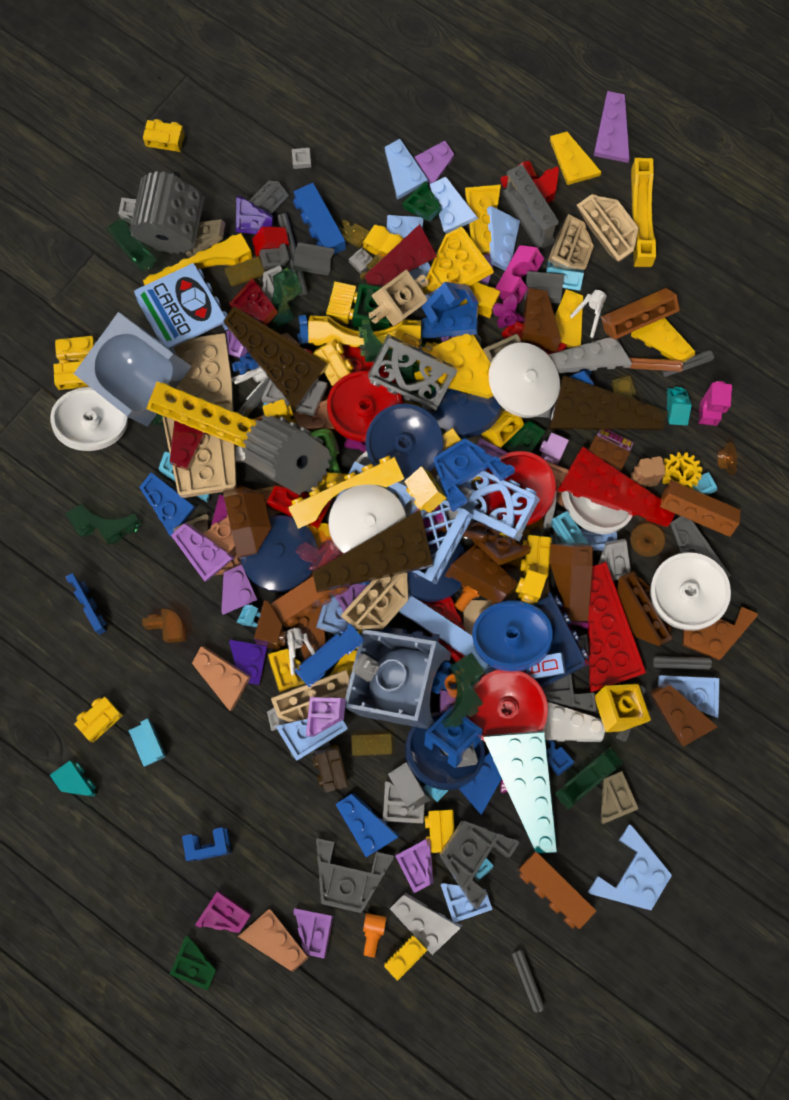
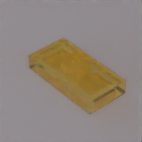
M259 257L225 268L231 287L249 281L252 278L255 279L263 276L265 272Z
M391 734L353 735L352 756L392 755Z

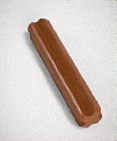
M629 358L632 362L630 369L679 372L683 370L682 360Z

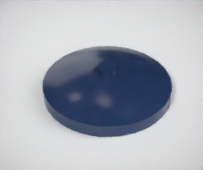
M447 388L437 411L433 409L427 411L436 419L440 428L448 431L453 427L458 436L464 439L478 436L489 430L499 419L502 406L494 396L487 399ZM436 390L432 393L430 398H433L436 395Z
M397 404L382 410L372 420L367 430L366 451L372 465L380 464L379 460L388 455L391 458L396 457L405 476V479L401 480L402 482L421 466L430 472L435 467L433 458L442 453L443 437L439 424L428 411L416 405Z
M271 516L269 517L271 530L261 545L260 550L257 554L241 557V563L249 579L260 588L272 592H286L293 590L312 575L317 564L318 548L312 532L306 525L298 529L292 517Z
M443 532L437 533L438 538L444 537L447 534ZM434 533L427 537L428 542L435 540ZM437 543L429 545L431 555L437 553ZM458 543L437 584L414 572H408V594L418 600L427 602L442 601L453 596L461 588V582L452 577L449 579L445 574L451 564L465 553L461 543ZM428 568L419 571L425 574Z
M441 712L431 713L434 722L443 715ZM411 728L405 742L406 760L414 775L426 785L440 790L459 789L469 784L481 770L485 757L482 740L474 748L478 761L477 764L454 768L448 763V755L440 747L434 744L433 749L430 750L424 745L425 732L428 729Z

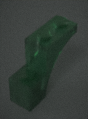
M119 218L105 228L116 245L122 248L135 268L147 271L154 266L153 263L157 261L156 258L139 240L131 236L130 228L124 219Z
M288 267L272 276L274 292L271 303L278 311L276 316L267 324V327L272 330H276L293 319L287 301L303 293L297 275Z
M369 319L362 320V327H358L359 338H363V345H360L361 356H365V362H374L383 344L373 333ZM388 348L383 360L392 359L391 348ZM403 355L402 359L404 361L398 359V362H407L409 357ZM384 364L385 369L392 368V365ZM412 365L399 367L402 377L412 376Z
M82 503L65 513L81 537L91 534L97 527L109 545L118 543L124 535L138 530V526L142 525L135 514L115 520L97 517L91 514Z
M472 652L450 666L456 680L457 695L451 712L441 721L445 729L451 726L453 728L458 727L464 722L462 719L465 716L471 717L479 712L478 707L483 704L472 686L481 680L479 676L484 674L485 671Z
M609 747L555 794L559 801L569 810L590 790L615 771L623 761Z

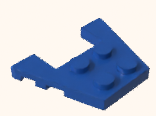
M465 438L433 458L452 512L467 503V498L458 489V486L489 468L500 482L515 473L513 466L502 463L501 459L496 456H490L485 453L484 449Z

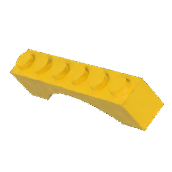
M635 158L631 168L632 218L639 230L633 252L634 267H652L656 258V240L652 226L653 158Z
M241 233L232 235L227 240L216 243L205 251H199L188 259H182L174 266H168L157 274L149 275L143 280L144 285L152 283L194 263L197 269L216 265L237 267L252 259L251 250Z
M310 315L308 321V343H313L314 345H324V343L335 340L341 346L342 344H350L351 347L368 345L371 348H378L383 345L387 334H390L410 345L420 348L421 320L403 319L392 327L376 332H361L345 328L329 316Z
M388 455L380 459V464L374 467L371 463L361 468L363 472L357 475L355 472L344 476L345 480L340 483L335 480L327 484V489L320 491L318 488L310 492V497L304 500L302 497L291 501L293 505L288 508L298 529L316 521L327 502L345 489L365 484L388 487L405 479L396 457L391 458Z

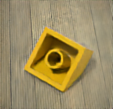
M639 684L604 686L595 695V701L605 732L625 731L651 720Z

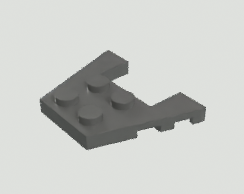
M582 635L578 643L588 653L587 635ZM571 674L543 688L549 702L592 712L596 711L594 693H573Z
M461 821L439 855L472 907L478 909L488 893L472 881L475 874L493 847L505 857H511L519 842L469 822Z
M317 838L321 904L362 913L394 856L376 852L371 873L330 864L335 842Z

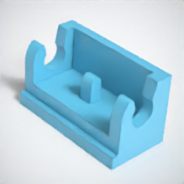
M568 511L551 520L550 524L562 543H588Z

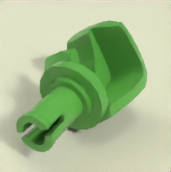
M324 428L312 432L310 435L321 439L325 443L326 448L329 449V455L331 456V460L328 461V464H330L328 468L329 473H342L336 460L337 454H340V449L332 430Z

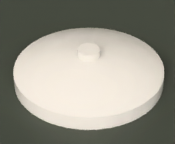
M514 343L498 352L491 362L489 369L491 391L497 402L509 413L523 418L536 417L549 410L556 402L560 389L559 374L551 358L540 348L528 343Z
M91 387L78 388L64 394L55 403L51 411V425L57 439L66 446L81 451L100 450L114 444L122 437L128 424V417Z
M358 485L346 490L336 499L329 515V532L336 547L345 554L405 519L406 514L398 498L387 489L377 485Z
M562 492L564 506L570 513L571 518L590 532L611 534L622 529L632 518V515H629L626 511H617L593 503L585 497L581 496L578 498L573 496V493Z
M681 553L670 557L659 566L651 582L650 594L656 612L665 622L678 629L695 631L713 625L722 617L730 602L731 589L726 573L714 560L698 553Z

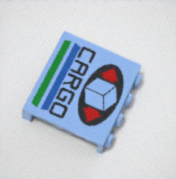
M194 263L134 290L136 300L159 341L174 353L175 346L221 324L225 330L228 329L223 321L227 313L219 308L221 304L218 298L212 296L211 286L208 282H204V275L201 269H197Z

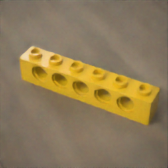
M158 381L146 409L244 448V439L247 440L248 438L246 434L251 432L250 427L255 426L257 421Z

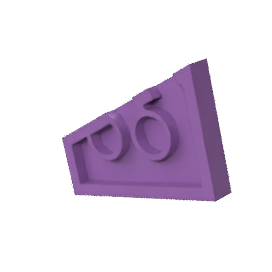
M184 523L171 535L204 581H208L235 558L189 523Z

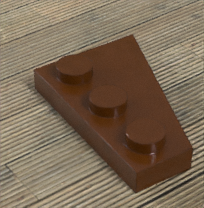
M481 522L470 524L467 527L468 530L487 535L486 542L471 540L499 566L530 554L531 547L527 545L522 547L516 543L515 539L511 537L507 539L501 536L499 531Z

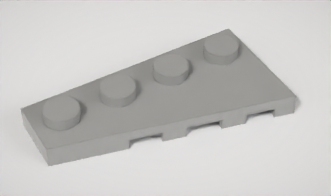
M611 337L549 355L558 373L579 372L580 369L592 371L601 367H607V369H615L616 366L630 368L632 364L619 341Z

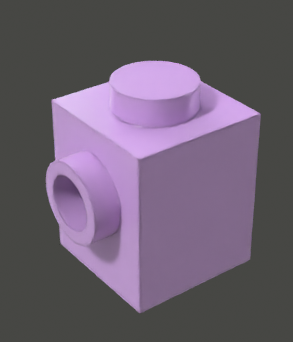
M551 433L548 441L544 440L539 450L542 452L541 458L558 465L569 440Z

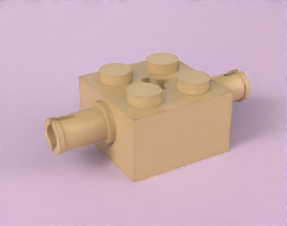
M405 270L371 295L379 306L369 313L370 319L376 315L371 321L377 323L386 316L394 326L421 307L428 300L421 291L423 287L429 284L428 279L421 282L426 276L420 275L414 280L409 272Z

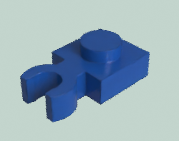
M306 315L299 316L301 333L297 334L299 345H303L304 349L311 350V343H308V321Z
M247 353L240 357V361L233 363L232 367L234 372L239 370L240 375H244L248 369L255 370L259 365Z
M547 740V743L550 745V748L546 749L549 756L547 757L548 765L559 776L571 767L574 761L562 747L556 750L553 740Z

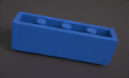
M311 183L295 190L294 206L297 210L300 209L302 213L300 215L304 224L307 223L310 227L308 230L311 237L316 238L318 242L316 245L334 249L333 255L345 250V240L315 185Z

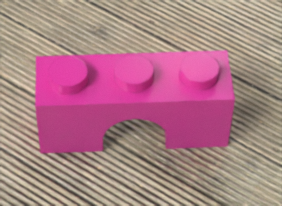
M519 245L495 288L500 291V298L503 301L509 295L515 294L517 303L521 302L528 289L521 278L527 274V271L537 272L544 261V257L537 247Z
M723 381L711 384L700 401L698 424L718 425L721 421L722 413H726L731 407V384H726Z

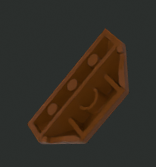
M244 486L224 490V501L238 558L257 554L271 530L263 494Z
M634 571L619 577L617 594L628 624L635 636L657 646L673 639L671 625L665 622L656 612L651 600V587L644 580L637 577Z

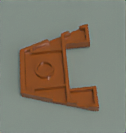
M741 607L734 625L719 619L705 629L695 631L683 630L682 645L719 661L754 621L758 613Z

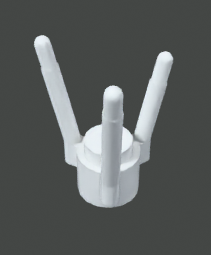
M594 290L592 295L587 294L585 300L570 315V318H573L589 302V306L595 309L596 314L591 330V338L594 337L600 312L606 299V294L600 290Z
M260 367L250 370L244 375L231 378L235 384H239L251 377L257 383L261 382L246 400L249 399L265 379H268V376Z
M300 628L290 629L286 633L291 675L295 674L294 657L296 656V648L302 647L303 642H305L312 655L316 653L308 640L307 634H302Z

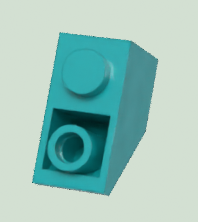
M674 387L667 390V419L669 424L688 425L691 402L686 389Z
M69 761L50 775L61 792L91 797L97 795L94 791L96 788L94 783L89 778L86 779L82 773L85 771L78 762Z

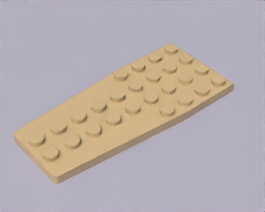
M225 333L192 338L175 346V353L192 366L176 389L186 391L192 396L203 398L209 403L220 405L224 409L234 412L233 387ZM162 416L169 452L171 453L174 420ZM205 434L188 471L172 465L177 491L181 498L218 493L237 487L235 444L210 434Z

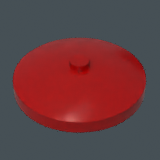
M369 371L353 372L342 377L331 388L327 399V413L332 426L344 437L359 442H366L367 430L377 414L390 406L403 404L401 394H392L387 391V387L383 385L378 387L370 383V379H368Z
M517 451L499 457L502 463L510 464L515 468V473L504 479V481L509 482V480H513L520 484L519 488L525 490L527 487L537 492L536 496L540 501L537 503L527 525L535 523L546 515L555 501L557 482L554 472L544 459L530 452ZM487 468L486 472L492 474V471ZM489 480V485L496 484L495 482ZM508 489L509 492H510V494H511V496H512L514 493H516V492H514V491ZM501 491L482 496L487 503V513L489 515L498 508H507ZM519 497L517 502L523 504L520 507L514 506L517 511L523 510L527 506V499ZM499 513L497 516L498 520H502V514L507 515V513ZM515 515L513 527H516L522 515Z
M497 669L484 675L474 685L468 698L467 713L469 720L482 729L481 739L485 742L484 735L542 731L548 717V701L541 685L528 673Z

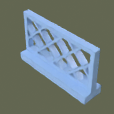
M446 500L440 503L441 510L426 514V510H421L422 519L429 517L432 527L426 528L425 532L433 530L435 540L429 541L428 546L437 543L438 551L436 554L431 555L433 567L428 568L425 574L419 570L412 571L434 584H437L473 517L469 511L458 508L456 510L458 514L455 519L448 521L445 512L451 510ZM442 513L445 522L435 525L432 516ZM446 526L448 531L446 536L438 538L436 529Z

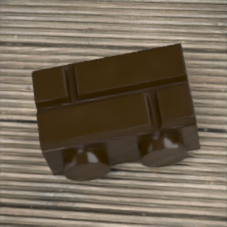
M338 744L316 749V756H313L312 759L314 767L319 768L321 774L317 775L319 786H324L325 792L348 787Z

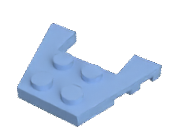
M628 825L619 841L636 851L630 865L616 888L600 877H596L588 893L652 910L672 875L635 829Z

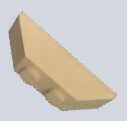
M592 194L577 204L588 227L610 256L619 262L634 252L639 228L618 200Z
M568 214L554 242L548 258L549 262L563 269L585 270L593 249V243L583 221Z
M407 573L372 580L341 614V617L355 629L383 630L408 602Z
M345 670L319 679L311 687L303 685L271 698L278 718L290 723L308 719L310 697L345 699L350 679Z

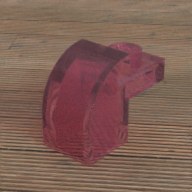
M330 540L321 543L318 550L306 542L299 545L296 550L301 559L311 562L308 567L311 571H316L343 554Z

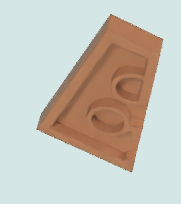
M201 646L192 664L228 710L231 711L234 709L251 676L205 646Z

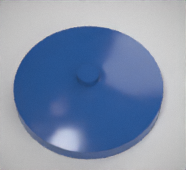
M504 601L488 607L478 616L472 631L473 645L478 656L491 667L503 671H522L537 665L546 657L552 645V627L547 616L537 607L521 601Z

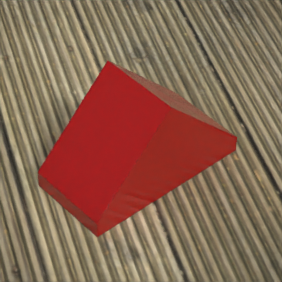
M261 227L252 239L257 257L260 256L259 252L261 249L279 248L281 244H285V246L290 245L285 227Z

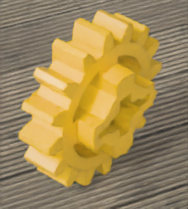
M678 452L677 457L671 454L670 460L664 459L665 474L662 477V483L666 484L672 480L691 489L693 488L692 485L698 486V480L702 478V474H700L702 473V467H699L700 461L694 462L695 456L693 455L689 458L688 453L681 456L680 452Z

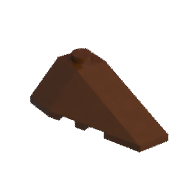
M550 543L549 563L565 613L568 614L571 621H588L593 546L589 543Z

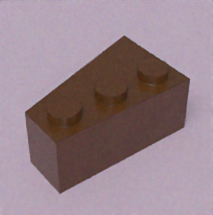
M528 288L524 301L521 342L532 344L540 349L557 351L561 336L548 293L545 290Z
M476 544L452 563L445 574L449 579L452 577L461 582L462 586H469L478 591V595L495 604L503 602L518 585L504 569Z
M667 682L649 692L676 740L682 747L717 728L710 719Z

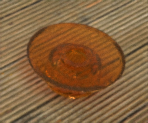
M729 442L725 450H719L717 460L719 468L726 469L728 474L733 476L737 470V452L734 444Z
M645 523L633 530L631 545L638 554L651 557L662 551L665 545V537L659 527ZM644 539H648L650 543H645Z

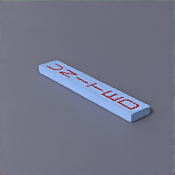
M563 653L546 655L540 663L522 671L535 679L564 674L566 672ZM488 666L486 669L479 668L481 673L468 683L469 685L464 688V692L471 691L484 675L497 669ZM461 671V672H456V673H451V674H449V675L457 674V673H460V674H461L463 671ZM453 684L450 688L456 689L459 684Z

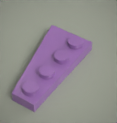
M607 91L594 156L629 162L625 94Z

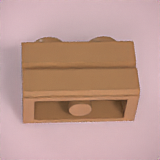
M660 456L653 457L651 460L649 458L641 459L638 465L634 467V472H631V479L644 488L646 486H657L665 474L663 459Z

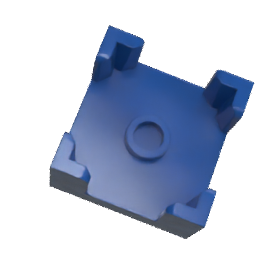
M444 282L424 303L422 309L431 324L437 325L438 317L436 314L456 308L465 298L471 308H474L479 302L468 285Z
M450 707L425 732L424 745L432 750L433 745L436 744L448 754V763L456 768L462 762L463 753L472 744L476 748L481 742L482 729L453 707Z
M223 827L214 829L215 846L213 843L202 845V849H200L198 836L191 834L182 836L186 861L193 862L232 853L228 829Z

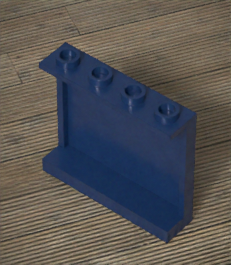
M551 592L548 593L549 596L533 604V606L540 609L547 616L552 627V645L547 655L563 653L566 673L537 678L536 680L542 688L589 665L587 661L589 655L584 647H580L578 643L580 637L576 630L572 631L569 625L572 623L567 613H563L561 609L563 604L559 596H554Z

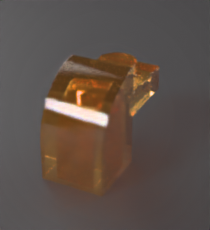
M161 609L162 617H159L158 614L148 615V618H142V624L146 630L162 628L163 640L166 643L186 641L184 624L173 611Z

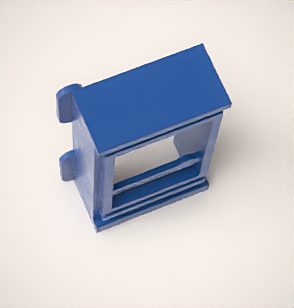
M348 623L345 626V631L340 630V635H334L316 650L314 655L309 656L298 666L299 669L297 667L294 669L308 687H311L326 674L325 671L346 653L349 655L365 641L351 624Z

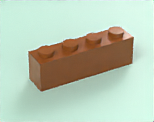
M665 288L601 316L604 332L615 340L680 311L677 294Z
M670 480L662 493L660 507L731 537L740 524L741 510Z
M311 577L270 605L281 624L286 628L292 627L302 617L313 614L319 606L330 603L336 595L344 594L350 586L317 593L314 577Z
M534 852L518 869L521 873L519 877L526 884L530 882L535 887L533 891L541 899L546 897L551 902L549 907L557 914L561 912L566 917L564 919L565 923L572 929L574 927L581 929L596 912L537 852Z

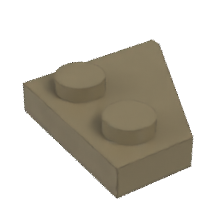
M222 219L199 222L195 246L192 250L190 249L189 252H186V255L190 258L197 252L204 251L222 240L225 222Z

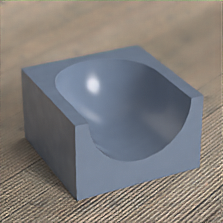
M118 312L74 372V375L127 417L148 427L157 415V413L146 409L156 382L166 383L176 389L192 366L142 327Z
M362 629L361 637L365 641L358 646L353 668L359 655L365 654L379 663V669L376 675L373 676L372 681H366L355 673H351L345 697V708L362 717L429 729L435 723L430 713V694L434 676L443 661H450L451 653L436 641Z

